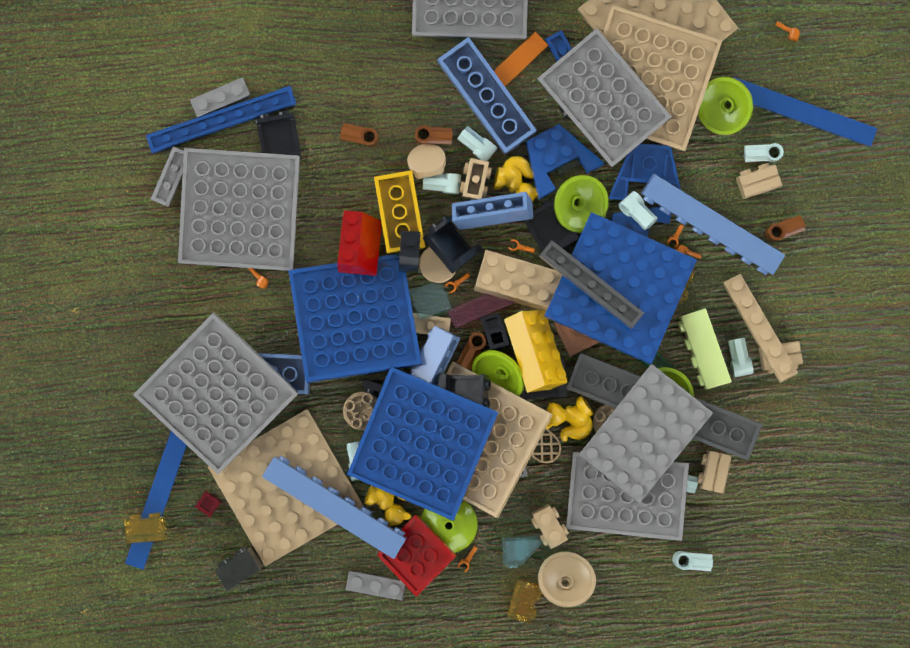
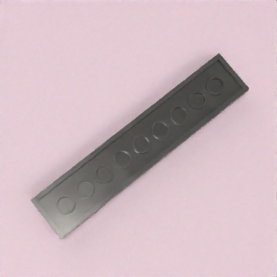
M580 353L567 389L616 408L641 376ZM696 398L710 409L713 414L692 439L749 460L763 424Z

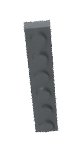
M551 241L539 257L630 329L634 327L644 314V312L555 242Z

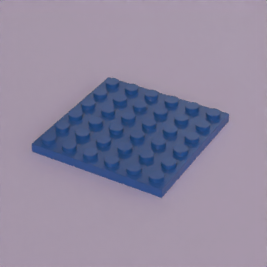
M591 212L571 256L644 312V314L634 327L630 329L562 275L544 317L651 365L697 259Z
M400 253L378 257L377 276L339 273L337 263L288 270L306 383L388 371L390 367L400 369L421 365L406 272H399Z
M390 367L347 475L454 521L499 412L397 368Z

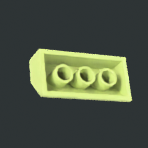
M706 308L680 316L678 326L680 331L685 333L686 339L684 343L687 350H691L693 357L690 359L693 368L698 370L697 380L700 387L703 386L704 389H710L732 382Z

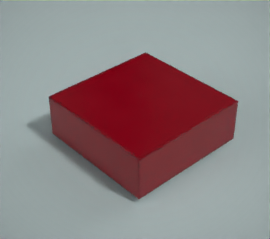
M206 490L194 507L210 518L222 501Z

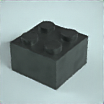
M246 546L242 547L234 553V558L231 559L229 556L218 564L219 568L215 573L227 591L264 566L252 546L248 549Z

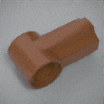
M343 123L340 140L363 144L368 147H374L378 144L379 135L374 129ZM368 133L375 135V139L372 142H366L365 140Z
M421 125L416 129L414 137L415 141L420 145H452L453 132L452 128ZM426 131L429 137L425 140L420 139L418 133Z
M798 215L779 223H774L765 230V237L771 242H776L806 231L804 220ZM773 228L779 230L778 237L772 235Z
M473 332L469 336L465 347L456 361L458 364L470 370L472 369L474 360L485 346L486 338L484 334ZM474 336L482 337L483 342L481 345L475 346L472 343Z

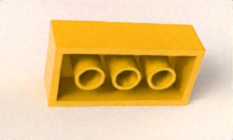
M412 170L374 177L387 254L400 252L401 231L420 232L419 249L425 248Z
M545 310L521 311L504 319L527 393L551 390L568 382L548 318L544 317Z

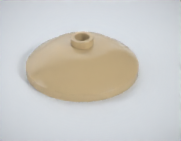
M559 552L549 556L542 563L538 573V584L541 592L550 602L562 607H575L583 604L591 597L596 585V576L590 563L582 556L572 552ZM565 582L568 584V586L565 587L562 585V583Z

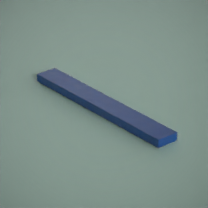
M733 77L748 88L753 99V105L868 147L872 145L877 128Z
M291 86L147 134L146 138L151 153L154 154L257 119L260 115L271 114L295 106L297 103Z
M172 431L125 564L142 570L145 568L187 447Z

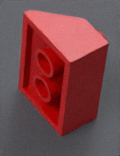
M343 211L337 263L339 273L377 276L382 221L364 212Z

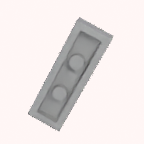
M242 77L190 99L196 116L200 117L251 95Z
M176 147L172 148L151 200L170 207L183 176V150Z
M349 570L346 590L401 601L405 588L404 583L399 579Z

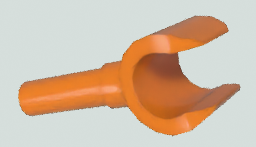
M778 21L775 25L789 33V40L798 41L799 29L790 28Z
M680 224L676 233L668 238L667 245L670 240H675L677 243L674 248L678 247V238L684 228L683 224Z
M515 239L510 240L517 244L515 249L508 247L511 251L524 250L531 253L535 251V248L519 244Z
M678 245L675 249L683 254L686 253L699 259L702 257V254L693 252L684 245Z
M248 268L258 278L255 284L265 289L269 283L268 279L260 275L254 268Z
M467 273L454 282L450 281L445 284V287L453 284L454 290L449 292L453 293L457 290V286L467 280L470 275Z
M473 546L468 556L459 561L458 568L460 564L465 563L467 567L464 572L469 570L471 558L477 551V547Z

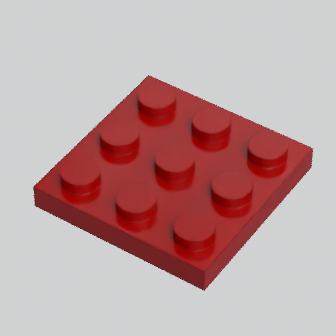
M418 514L401 529L405 532L404 536L407 539L394 559L382 551L377 554L384 564L416 597L457 557L453 550Z

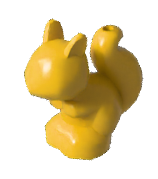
M513 156L506 160L503 167L497 168L493 189L500 190L505 186L510 192H527L532 202L538 197L536 188L522 181V175L526 178L534 179L531 165L527 159L521 156Z
M582 395L577 398L575 406L571 407L569 405L565 409L554 402L549 403L546 411L553 414L546 429L567 421L571 426L561 430L560 438L562 441L566 442L568 437L581 440L590 435L593 428L591 416L594 412Z
M372 485L370 486L364 504L371 506L376 503L380 509L385 510V520L389 522L388 526L399 525L403 520H408L412 517L410 513L405 512L401 505L394 503L395 495Z

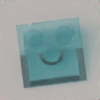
M540 536L501 538L503 565H507V568H518L519 564H524L542 544Z

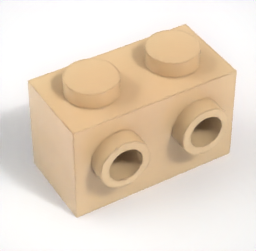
M470 158L469 163H465L463 174H467L466 181L461 182L459 192L463 193L462 198L470 200L486 198L488 187L484 186L485 180L490 179L492 169L488 167L489 162Z
M547 504L532 512L534 518L531 521L536 529L540 528L543 535L540 538L545 546L549 545L552 549L568 540L566 535L569 533L564 524H559L557 518L560 516L555 507L551 508Z

